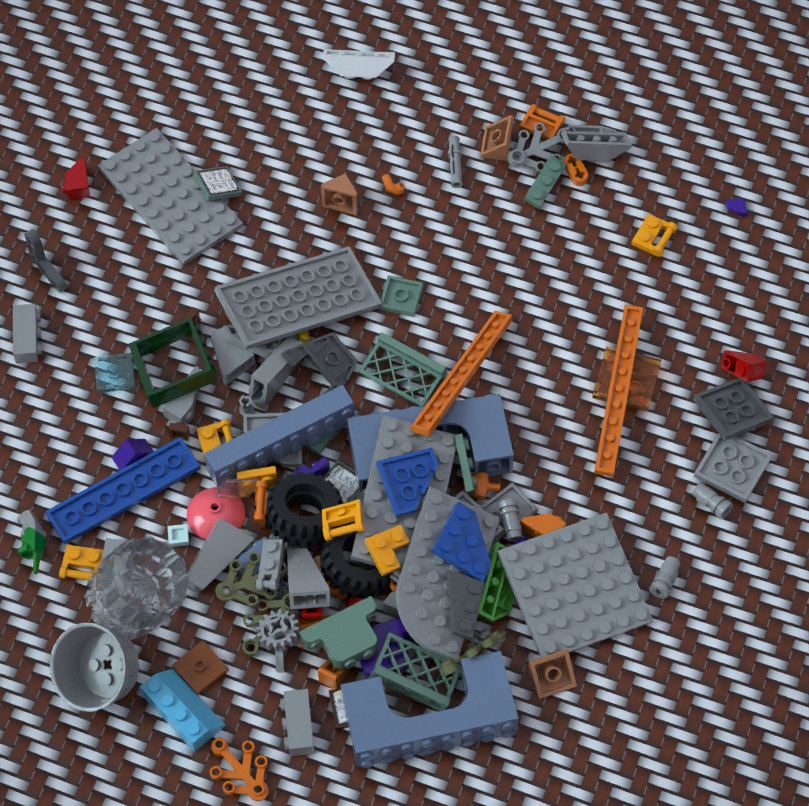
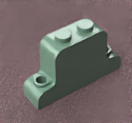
M370 596L300 631L302 644L308 650H315L319 647L324 648L333 666L337 669H349L355 666L358 661L373 657L377 651V637L369 622L376 618L375 601Z

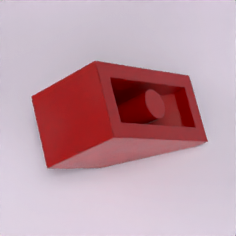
M80 157L64 175L65 182L62 183L63 194L67 193L68 200L90 197L86 163L84 157Z

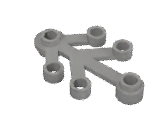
M540 122L536 123L533 128L534 135L530 148L524 151V144L530 135L527 130H521L518 134L519 140L516 149L508 154L509 164L513 167L526 165L540 173L541 170L538 168V165L544 167L545 162H536L527 157L534 155L548 160L552 155L562 161L561 155L543 150L558 143L566 144L560 136L565 128H561L557 136L539 143L541 134L545 130V125ZM540 126L542 131H538L536 127ZM523 133V134H525L527 137H526V138H522V137H521V134ZM517 156L519 161H515L513 157Z

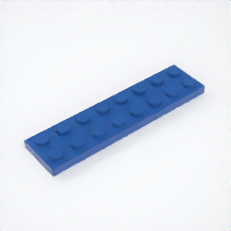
M179 437L45 511V514L64 545L195 473L201 467L183 439Z

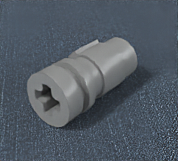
M702 482L697 484L692 491V495L697 498L696 500L703 506L709 507L710 511L721 520L730 513L733 507L731 502L723 496H718L716 492L705 486Z
M505 499L498 502L507 541H518L523 537L520 519L518 518L517 500Z
M666 557L658 572V576L654 578L649 588V591L654 596L661 599L668 597L673 586L672 583L675 582L679 574L678 569L681 563L677 558Z

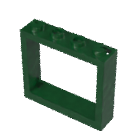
M191 317L128 344L146 395L153 408L217 381L214 375L217 373L216 367L213 362H209V360H212L208 349H204L207 344L204 337L199 336L202 331L199 324L195 325ZM193 335L205 369L155 390L142 356Z

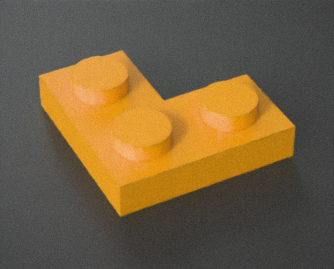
M398 525L370 536L364 542L381 576L400 569L401 565L394 550L408 545L410 541L402 525Z

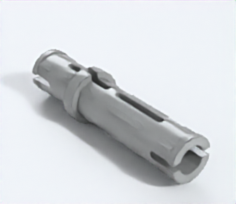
M450 136L448 138V158H450L451 186L453 188H460L463 185L460 138L458 136Z

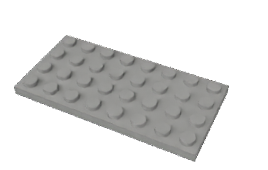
M157 128L98 165L99 171L183 265H186L243 227V222L222 199L211 201L206 199L193 176L195 169Z
M350 246L215 286L214 290L246 350L375 310L382 305L380 298Z
M385 415L382 416L362 504L365 531H356L350 559L376 566L364 542L365 539L398 525H402L409 541H411L425 493L414 513L395 518L376 466L377 461L432 447L439 466L428 487L430 486L443 493H447L456 449L454 434L434 429L428 437L411 432V425L413 423ZM409 544L394 550L401 565L400 570H402Z

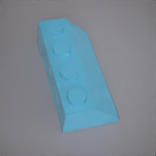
M174 669L156 673L140 686L142 696L194 752L226 726Z

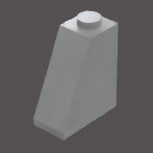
M225 325L213 332L211 340L223 383L228 385L255 365V356L252 352L226 341L224 334L227 326Z

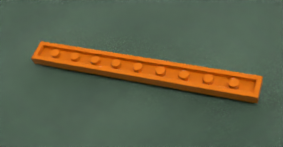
M624 306L594 474L614 476L643 307Z
M494 311L413 422L411 432L428 437L431 435L512 322V315Z

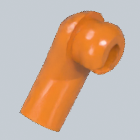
M390 174L382 176L387 192L395 195H401L404 192L405 185L398 182L394 184Z

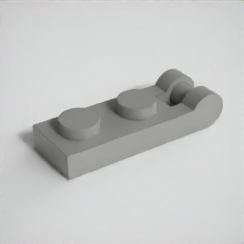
M283 539L263 540L259 574L256 580V589L258 591L265 588L278 590L285 544Z

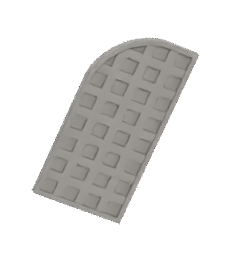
M429 486L426 489L397 582L396 605L405 629L415 642L429 652L446 659L451 658L454 661L459 658L464 638L451 634L449 618L450 599L447 595L449 587L446 571L449 569L465 576L467 575L432 553L431 549L457 502H461L475 511L488 555L499 517Z

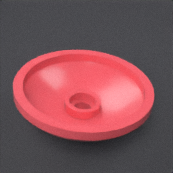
M213 487L199 492L193 497L187 508L188 525L192 532L203 540H206L214 523L219 518L238 529H241L244 524V504L236 493L226 488L218 489Z

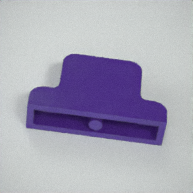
M400 618L371 626L377 637V651L373 657L358 661L365 679H369L389 632L405 640L412 638ZM390 640L389 647L391 652L400 650L398 643ZM402 653L394 655L397 665L406 663ZM389 657L382 659L381 666L387 669L393 667ZM408 666L399 668L401 674L405 673Z

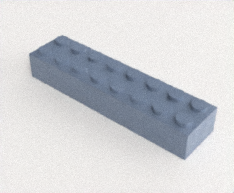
M341 385L204 453L207 471L218 489L227 487L237 480L236 472L265 468L267 464L279 461L285 455L297 452L303 446L313 444L319 438L331 435L341 427H347V418L355 416L354 402L344 386Z

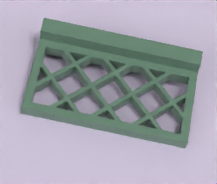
M382 332L378 337V342L358 371L359 374L419 407L426 405L441 380H444L447 376L445 366ZM379 348L387 351L388 356L377 359L376 353ZM400 358L403 360L404 365L393 368L391 360ZM389 360L391 369L380 371L378 363ZM376 364L378 372L370 374L365 371L368 365ZM417 367L420 374L409 377L407 368ZM405 369L407 377L396 380L394 372ZM392 372L394 381L387 383L382 381L381 375ZM431 375L436 378L433 384L425 386L423 377ZM421 378L423 386L412 389L410 381ZM408 381L410 390L400 391L397 384ZM424 390L425 397L422 402L414 398V392Z
M389 632L369 679L381 676L384 686L438 711H443L449 705L461 666L458 665L459 669L454 672L452 677L446 678L441 670L442 666L440 663L447 659ZM390 640L397 642L400 650L391 652L389 647ZM411 649L416 651L418 659L410 661L406 651ZM402 653L406 663L397 665L394 655ZM389 657L393 667L387 669L381 666L382 659ZM425 659H433L437 667L428 670ZM420 661L424 671L416 674L412 664ZM408 666L412 676H402L399 668ZM439 670L443 680L434 683L430 673ZM426 674L430 684L423 686L417 677ZM445 684L447 688L446 696L438 692L436 685Z

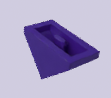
M126 439L114 453L112 460L118 469L121 470L154 451L146 439Z

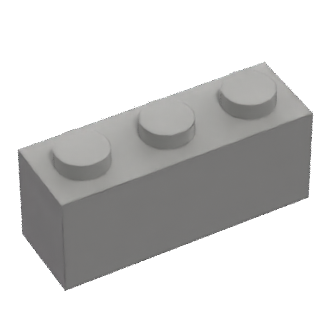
M36 304L13 305V355L16 364L39 362V355L42 354L41 343H38V338L42 337L41 327H38V322H41V312L37 311Z
M308 689L283 691L284 699H280L281 711H285L286 718H282L283 730H287L288 737H284L285 750L289 749L290 756L314 754Z

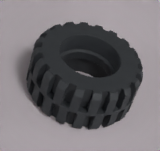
M298 472L297 475H287L286 479L281 478L277 481V484L273 485L268 495L267 525L275 537L279 536V539H283L284 543L288 542L290 546L295 547L297 545L300 548L311 546L313 548L317 547L319 543L323 545L326 540L323 535L322 509L342 504L340 492L334 487L332 482L326 481L325 477L321 475L315 476L314 473L310 472L308 474ZM295 504H309L317 508L320 513L304 517L294 514L288 508Z
M350 522V523H347V524H345V525H344V524H343V525H339V526H337L336 528L343 527V526L350 525V524H354V522ZM356 531L333 537V540L326 541L320 555L321 572H325L323 577L326 582L330 580V587L334 590L338 588L340 590L339 594L343 596L345 594L350 595L349 598L359 596L366 599L369 595L372 597L377 596L379 592H383L390 584L391 578L389 577L393 572L381 576L377 566L372 570H358L349 565L345 560L343 551L353 548Z

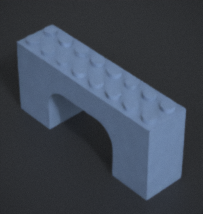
M488 394L484 397H469L465 400H455L435 429L458 435L460 434L459 427H461V431L466 433V437L463 436L464 439L468 438L470 446L468 452L469 456L472 457L474 469H472L473 474L483 472L490 477L513 473L514 454L501 395ZM412 406L408 409H393L389 412H374L370 415H355L347 418L348 438L359 497H364L367 484L363 488V481H368L382 416L385 415L413 423L425 406Z
M501 651L461 659L460 675L466 699L461 705L452 709L415 717H400L390 710L386 701L381 676L341 684V698L357 768H369L381 762L388 764L400 758L404 760L411 759L414 755L418 754L430 755L437 750L449 751L456 746L462 745L467 747L479 741L490 742L497 737L509 738L514 736L518 729V715Z

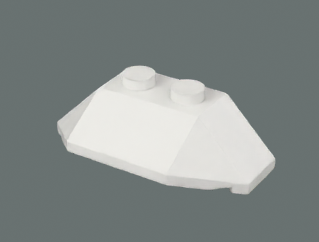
M324 49L323 59L340 76H345L348 79L362 77L369 80L379 76L394 62L395 52Z

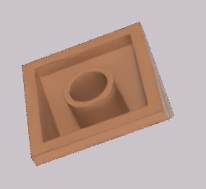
M510 115L485 126L480 154L482 158L508 161L507 157L510 152L513 135L514 116Z
M346 174L322 183V207L357 216V192Z
M567 649L529 661L528 674L539 699L577 687Z

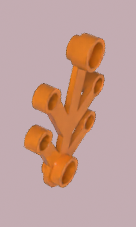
M223 738L215 739L211 744L212 752L216 756H223L235 771L222 770L219 766H213L210 769L211 778L213 780H243L248 786L235 785L232 781H226L223 784V792L226 795L246 794L254 801L264 800L269 793L268 786L264 783L265 768L268 765L267 758L263 755L256 757L257 773L254 780L250 775L252 753L255 751L254 743L252 741H245L242 744L244 755L243 764L241 765L228 750L227 741ZM218 743L223 744L221 748L216 747ZM251 745L252 749L246 750L245 747ZM264 760L265 763L263 765H259L258 761ZM216 770L220 772L217 776L212 774ZM228 785L233 787L230 791H227L225 788ZM256 788L262 789L260 793H256L254 790Z

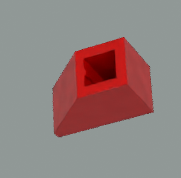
M725 350L721 368L746 382H751L764 378L767 361L755 354Z

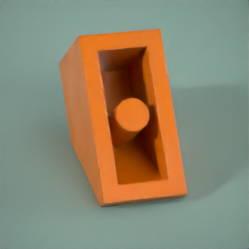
M551 513L523 517L520 520L522 531L533 538L564 528L567 524L561 517L554 516Z

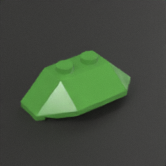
M496 542L489 552L492 566L483 581L485 584L478 611L479 616L491 622L510 614L515 597L497 554L498 550L504 549L506 546L499 542Z

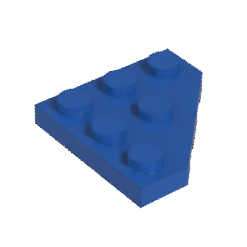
M432 447L377 461L376 466L395 518L414 513L439 466Z
M457 502L431 552L467 576L483 582L492 565L475 511L461 502Z

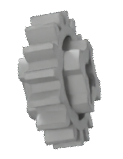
M279 609L278 613L275 614L272 610L270 616L263 615L264 621H258L259 626L256 627V635L261 646H266L267 650L270 651L274 647L275 652H278L279 648L282 647L285 651L286 645L292 647V641H298L297 635L300 634V625L294 614L290 616L289 611L283 614L281 609Z

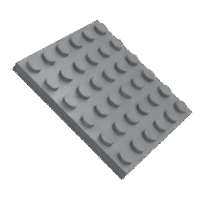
M607 512L506 547L497 552L540 657L565 649L571 653L653 622V618Z

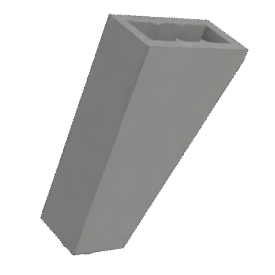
M290 336L287 337L251 375L249 396L254 405L265 409L299 363L297 362L291 367L281 353L304 343Z
M219 518L214 523L183 580L186 588L193 592L202 591L253 541L254 537Z
M287 549L290 609L330 607L329 586L308 549Z

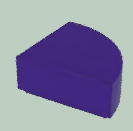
M743 197L725 201V206L729 211L731 210L739 216L748 215Z

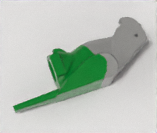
M26 510L17 519L22 524V546L18 548V553L22 558L27 560L33 559V573L36 575L38 574L41 557L43 558L46 532L42 529L35 514L30 510Z

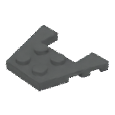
M334 332L287 349L281 353L291 367L306 356L331 385L323 394L341 385L344 386L358 362Z

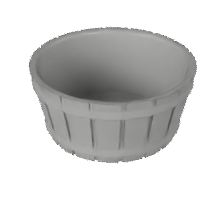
M79 623L65 630L59 636L52 649L50 657L51 680L57 694L69 706L84 712L98 711L122 699L130 692L138 677L139 658L131 640L119 630L97 623ZM105 660H106V661H109V660L112 661V663H111L112 669H109V668L105 669V668H104V667H105V663H104Z

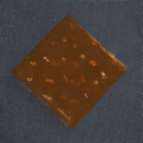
M606 346L592 396L594 399L607 402L617 350L615 348ZM635 353L626 403L627 407L649 411L661 366V359Z

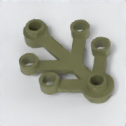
M252 552L249 554L248 564L242 579L234 584L235 576L240 572L242 563L238 559L230 562V571L226 581L219 583L215 590L218 599L221 601L235 599L246 603L251 608L256 607L259 600L258 596L255 594L247 596L238 592L242 589L265 596L267 600L275 599L276 590L265 588L258 591L256 589L258 574L252 576V573L260 561L258 553ZM254 556L257 558V561H252L250 558ZM282 562L281 566L284 570L280 573V579L285 578L288 572V566L284 562ZM238 564L239 568L235 569L232 565ZM227 588L229 592L224 593L222 589ZM272 591L274 595L269 596L267 592ZM253 598L256 600V602L250 603L249 599Z
M289 593L284 595L282 600L267 601L261 599L257 604V609L260 612H266L269 608H280L283 614L289 611L290 616L294 614L296 617V611L299 610L290 609V606L287 605L290 601ZM261 603H265L267 606L266 608L261 609L259 605ZM247 614L243 618V622L247 627H253L255 624H259V620H265L263 615L253 616L252 614ZM252 618L253 622L248 624L246 623V619ZM257 635L254 639H247L243 643V651L248 656H254L259 651L261 643L258 641ZM253 645L255 649L248 651V646Z
M495 630L488 634L489 638L475 644L473 641L465 645V652L459 654V658L454 661L450 658L441 663V670L444 676L459 669L457 663L461 659L471 658L477 655L483 647L484 649L490 646L494 647L505 641V632Z

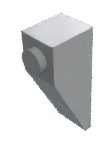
M195 366L188 376L199 372V367ZM198 389L167 402L162 407L164 417L174 423H190L194 417Z

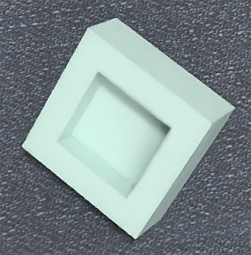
M187 524L167 526L169 547L189 545Z

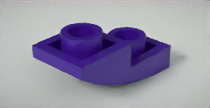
M322 457L319 461L316 460L310 469L304 464L292 474L297 475L298 472L308 474L310 472L314 473L315 476H323L330 470L329 460Z

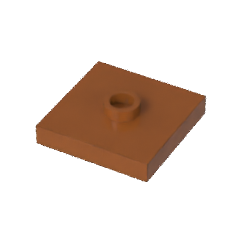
M203 640L172 664V668L197 695H200L229 671V668Z

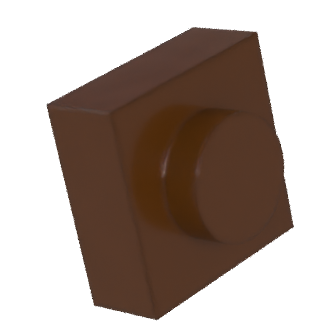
M192 307L183 320L191 317L195 325H200L199 309Z
M170 422L168 427L170 438L177 439L181 437L184 441H189V426L181 422Z

